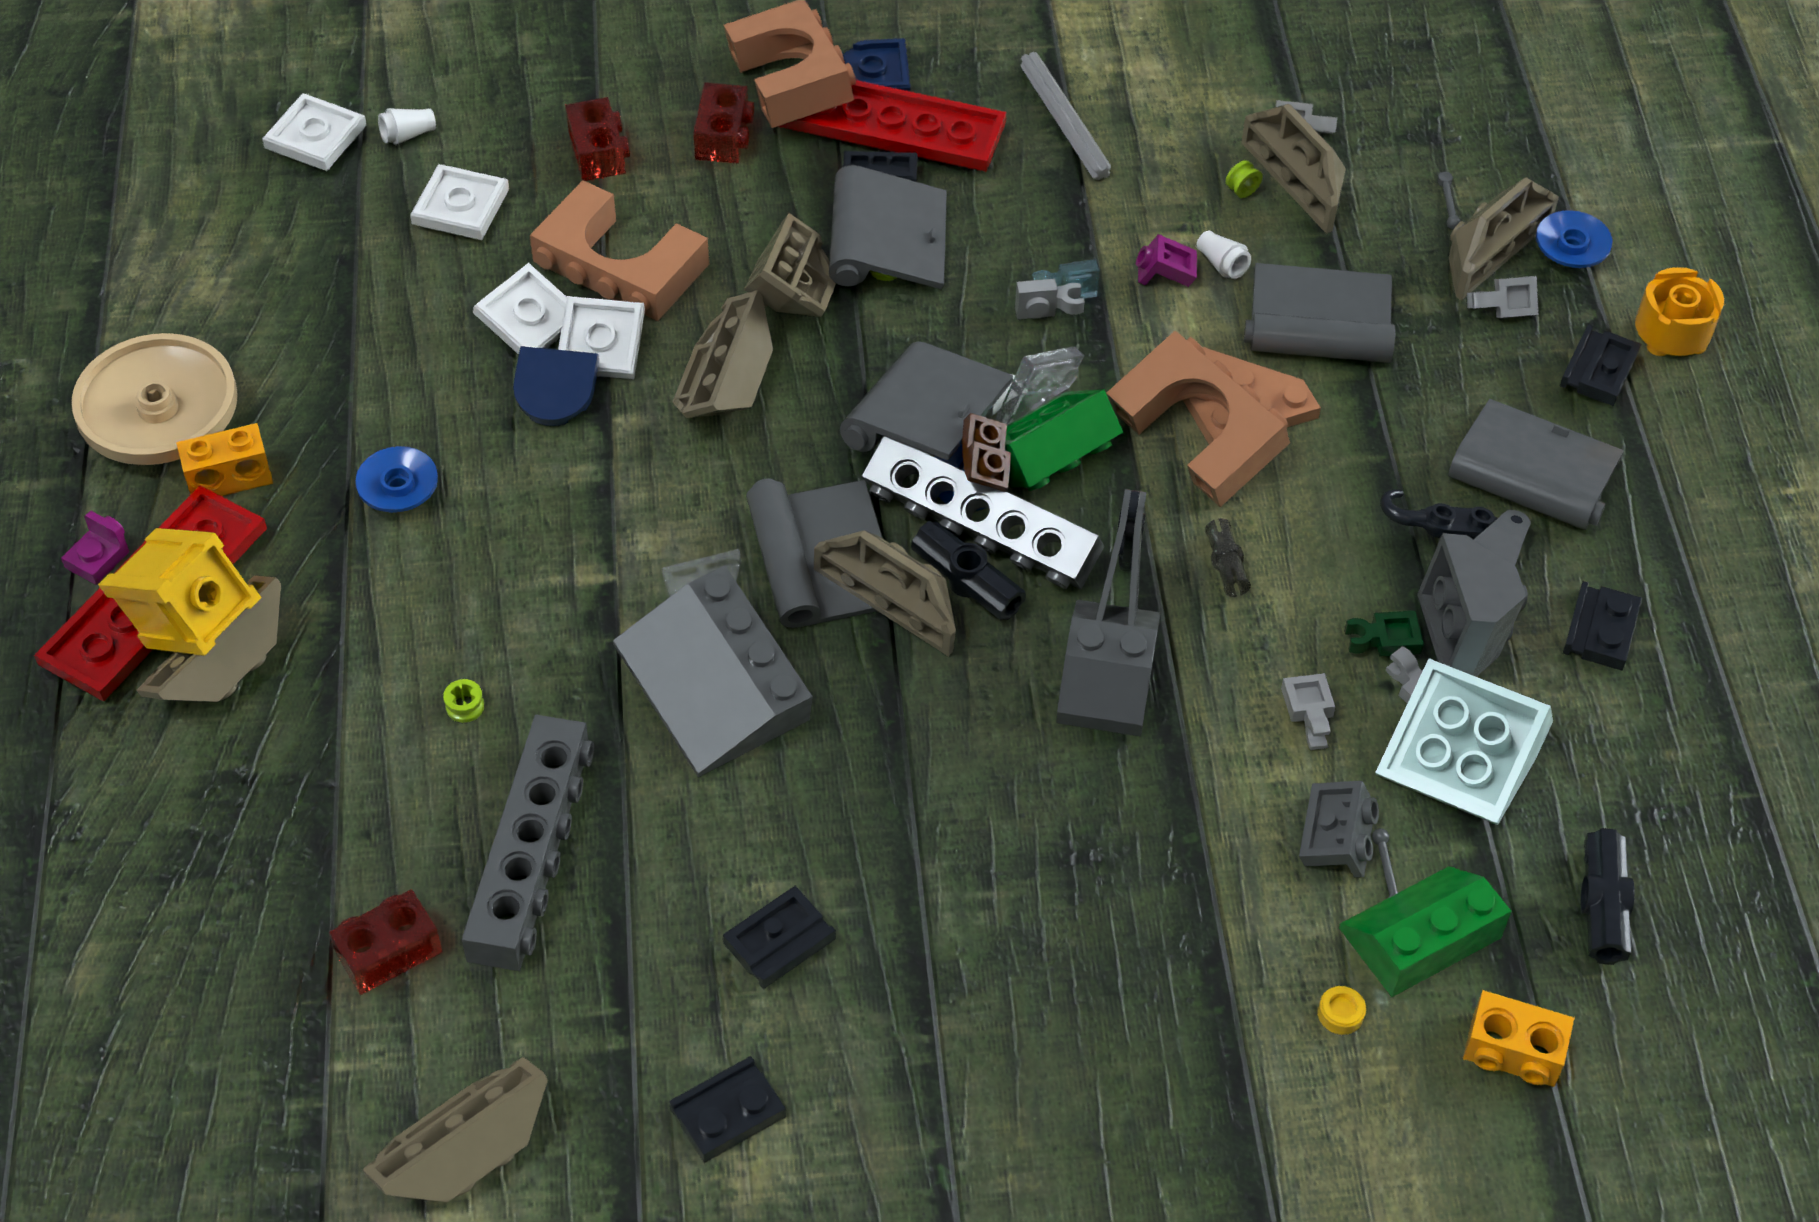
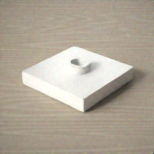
M302 93L263 137L264 148L328 171L366 126L365 115Z
M438 164L410 214L411 222L413 225L482 240L509 190L508 179Z
M528 263L474 306L473 314L518 354L520 346L547 349L560 338L567 297Z
M567 296L558 350L598 353L600 361L597 376L634 379L645 314L644 303Z

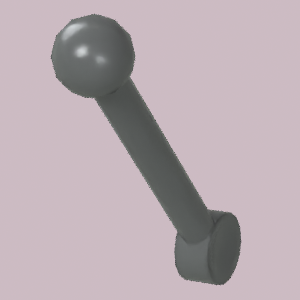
M1441 172L1438 175L1437 183L1443 187L1449 216L1446 225L1449 229L1454 230L1461 220L1456 216L1450 187L1453 176L1449 172Z
M1379 828L1373 832L1372 840L1378 845L1389 897L1398 892L1387 847L1389 833L1385 829Z

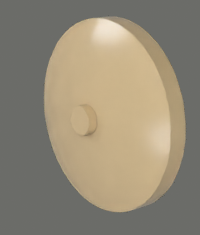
M172 333L139 336L107 349L84 369L76 382L72 394V412L78 430L86 443L109 459L135 465H154L179 460L180 456L176 442L224 431L233 417L237 404V387L234 375L225 357L217 349L202 340Z

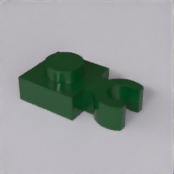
M1416 610L1374 613L1372 623L1361 618H1352L1346 621L1345 634L1361 636L1360 638H1350L1348 647L1350 653L1360 654L1366 652L1370 647H1377L1379 657L1391 656L1402 646L1407 648L1413 655L1421 654L1424 644Z

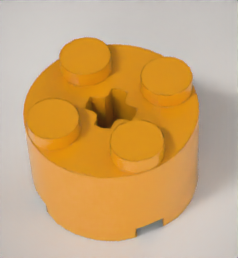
M1682 267L1661 270L1651 282H1648L1636 315L1635 326L1639 336L1647 344L1646 347L1650 353L1656 356H1665L1667 354L1686 356L1701 354L1706 351L1724 306V296L1716 282L1710 278L1706 282L1697 277L1698 271Z

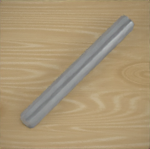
M1031 52L1029 55L1024 54L1021 57V68L1092 178L1095 180H1100L1103 177L1107 178L1110 175V163L1040 56L1036 52Z

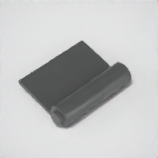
M850 165L839 169L835 176L829 261L830 278L841 286H855L862 283L869 270L942 289L945 270L947 190L861 166Z
M1255 263L1252 320L1246 319L1243 342L1250 343V351L1391 363L1395 344V325H1391L1392 275Z
M913 342L843 420L840 426V434L844 442L856 451H870L883 436H886L942 459L949 460L962 444L964 419L970 413L984 417L1013 382V375L925 342Z
M1489 399L1462 440L1452 461L1448 476L1586 530L1589 523L1597 526L1606 503L1599 501L1624 450Z
M773 479L757 481L747 492L746 498L781 624L785 627L796 628L876 612L877 610L814 570V547L821 541L863 530L882 538L865 480L789 495L785 485Z

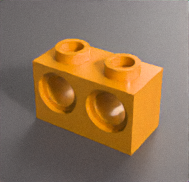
M257 423L176 442L190 495L199 485L220 496L273 484Z
M1482 990L1473 1014L1463 1059L1474 1062L1478 1067L1485 1070H1500L1520 1076L1524 1081L1534 1085L1546 1084L1555 1087L1564 1067L1574 1017ZM1486 1032L1497 1033L1502 1039H1495ZM1533 1045L1543 1047L1548 1053L1537 1051Z

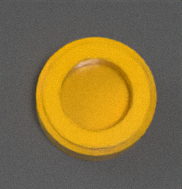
M1336 986L1328 989L1322 995L1318 1007V1017L1321 1024L1327 1030L1340 1035L1350 1034L1358 1030L1363 1023L1366 1013V1004L1363 997L1356 990L1346 986Z

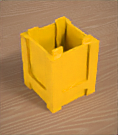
M156 528L145 538L147 543L115 574L109 573L98 584L108 598H113L136 627L139 631L137 637L146 648L205 656L216 645L214 640L245 609H251L262 598L253 585L247 584L223 552L222 548L224 545L214 532Z

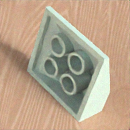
M1428 659L1375 773L1384 779L1498 825L1536 760L1553 723L1551 706Z

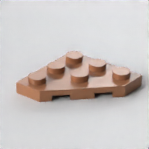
M1202 347L1205 351V356L1214 363L1218 360L1228 368L1233 376L1232 379L1238 385L1246 384L1251 387L1260 398L1259 403L1266 409L1275 408L1286 419L1287 427L1319 418L1321 407L1304 380ZM1203 397L1184 399L1183 402L1210 445L1224 430L1229 417L1228 410L1212 399Z

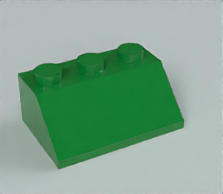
M1105 389L1064 392L1007 425L1005 451L1011 452L1008 483L1010 488H1027L1028 491L1039 489L1050 482L1048 476L1058 470L1059 472L1069 471L1080 465V458L1087 453L1096 454L1112 446L1111 439L1123 433V430Z
M1448 866L1340 923L1339 929L1388 994L1394 997L1501 939L1512 911L1485 877Z

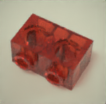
M704 82L693 132L695 160L739 164L741 149H747L749 144V127H746L747 123L752 124L754 119V102L748 101V86Z
M608 97L566 104L568 134L581 179L588 181L626 174L624 158L630 157L629 144L626 135H619V133L623 132L619 111L612 112Z
M412 889L401 895H393L386 898L378 907L360 916L350 917L344 920L337 928L329 931L335 953L360 995L443 952L437 928ZM404 925H413L407 930H397ZM362 947H371L369 950L365 952H356L358 949Z

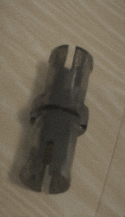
M1218 519L1221 532H1218L1215 520H1212L1205 527V533L1213 550L1211 554L1212 564L1220 572L1226 595L1237 597L1233 585L1235 583L1238 585L1240 595H1244L1249 591L1251 584L1242 564L1244 561L1242 548L1235 543L1231 524L1227 519Z

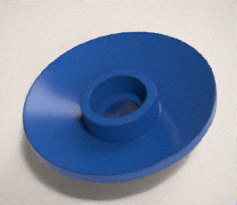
M1565 210L1552 213L1540 222L1536 232V241L1540 250L1552 261L1568 267L1586 268L1597 265L1608 257L1612 248V236L1605 224L1596 217L1580 211Z
M397 446L382 449L369 456L359 467L355 482L360 498L368 506L383 512H403L418 507L430 498L438 483V473L435 463L424 452L411 447Z

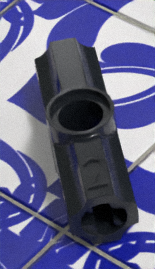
M928 521L919 528L917 535L912 540L911 549L949 579L950 588L955 594L961 597H972L1000 620L1006 619L1008 621L1018 612L1021 604L1025 601L1026 591L987 561L986 551L981 546L973 543H963L937 521L933 523Z
M1601 828L1598 831L1587 833L1584 840L1585 875L1582 881L1580 905L1582 913L1587 914L1589 956L1596 959L1597 963L1614 965L1617 962L1628 960L1631 954L1629 917L1633 910L1635 887L1633 879L1627 878L1626 837L1620 835L1616 829Z

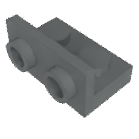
M1363 781L1312 783L1299 853L1304 866L1347 864L1354 877H1364L1366 862L1370 861L1373 856L1371 832L1373 824H1377L1379 819V807L1377 800L1370 796Z

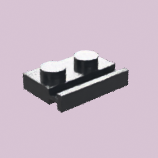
M1588 325L1563 374L1560 386L1565 388L1566 385L1577 388V393L1614 406L1642 344L1608 331H1604L1603 334L1593 331L1594 326Z
M1582 581L1562 654L1569 655L1570 652L1582 655L1581 659L1623 671L1642 597L1601 586L1600 590L1588 587L1589 582Z
M796 886L723 934V944L749 974H753L762 989L774 983L836 939V930L832 926H828L823 920L822 914Z
M751 1056L669 1101L672 1114H675L679 1120L681 1128L704 1163L786 1117L785 1106L763 1073L759 1072Z

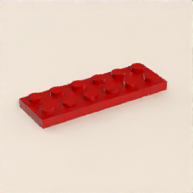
M856 80V84L851 86L854 97L853 101L778 126L893 152L917 153V157L987 172L1006 124V112Z
M199 485L158 528L214 532L224 545L222 548L223 552L231 563L234 564L264 533L267 526L264 518ZM145 541V542L118 568V570H119L133 555H135L147 542ZM99 588L38 650L34 657L37 664L104 702L153 649H148L137 637L139 631L113 598H108Z

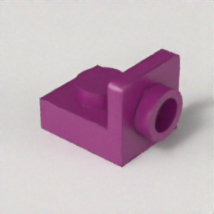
M1158 234L1148 246H1143L1137 255L1138 283L1146 285L1157 273L1189 287L1197 278V250Z
M89 511L84 516L89 531L61 559L66 569L97 585L130 551L124 537V528L118 521L110 516L104 518L93 511Z

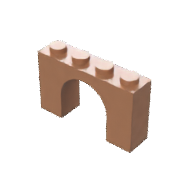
M796 0L724 25L730 54L740 72L780 59H804L792 67L754 79L761 110L772 128L854 100L851 86L856 84L853 69L850 63L845 64L840 47L833 45L829 29L822 27L817 10L811 11L805 0Z
M582 180L530 234L533 262L543 269L552 270L568 278L575 284H581L600 293L606 299L644 303V315L659 321L709 265L708 238L676 223L656 246L644 255L625 260L601 256L591 248L616 222L614 194Z
M1175 330L1106 394L1115 414L1139 435L1169 407L1181 400L1203 397L1223 405L1229 412L1224 430L1187 465L1192 482L1221 507L1290 444L1286 429L1288 423L1275 408L1268 410L1259 403L1260 398L1251 387L1246 384L1238 385L1232 379L1231 372L1223 363L1218 360L1214 363L1205 356L1204 349L1196 340L1191 337L1186 340Z

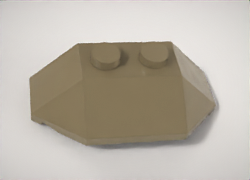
M1290 104L1245 116L1241 143L1326 234L1333 231L1346 170L1333 148Z
M1525 177L1499 193L1489 203H1482L1468 221L1458 223L1450 236L1452 245L1448 257L1455 296L1463 300L1467 293L1476 289L1536 237L1540 222L1546 216L1555 212L1559 196Z
M788 213L759 257L744 290L747 292L758 290L762 294L764 307L769 306L776 312L821 317L826 311L836 283L829 275V259L821 248L823 242L820 234Z
M758 290L727 298L721 307L723 312L709 324L695 344L672 401L686 418L722 415L752 407L773 351L763 297Z
M865 530L821 541L814 547L815 571L949 657L953 652L956 628L946 579L942 577L936 568L915 560L897 543H889L878 535Z
M253 576L246 583L253 585L262 598L251 609H245L214 640L216 645L205 656L173 652L136 690L140 696L161 700L219 702L232 695L238 687L237 683L249 671H253L261 666L266 660V654L277 643L281 591L279 580L276 577Z
M523 1057L510 1065L511 1068L497 1070L472 1083L393 1138L378 1153L376 1159L363 1169L366 1177L385 1195L449 1202L454 1197L465 1194L474 1186L475 1182L493 1169L510 1162L517 1152L528 1145L548 1081L544 1072Z

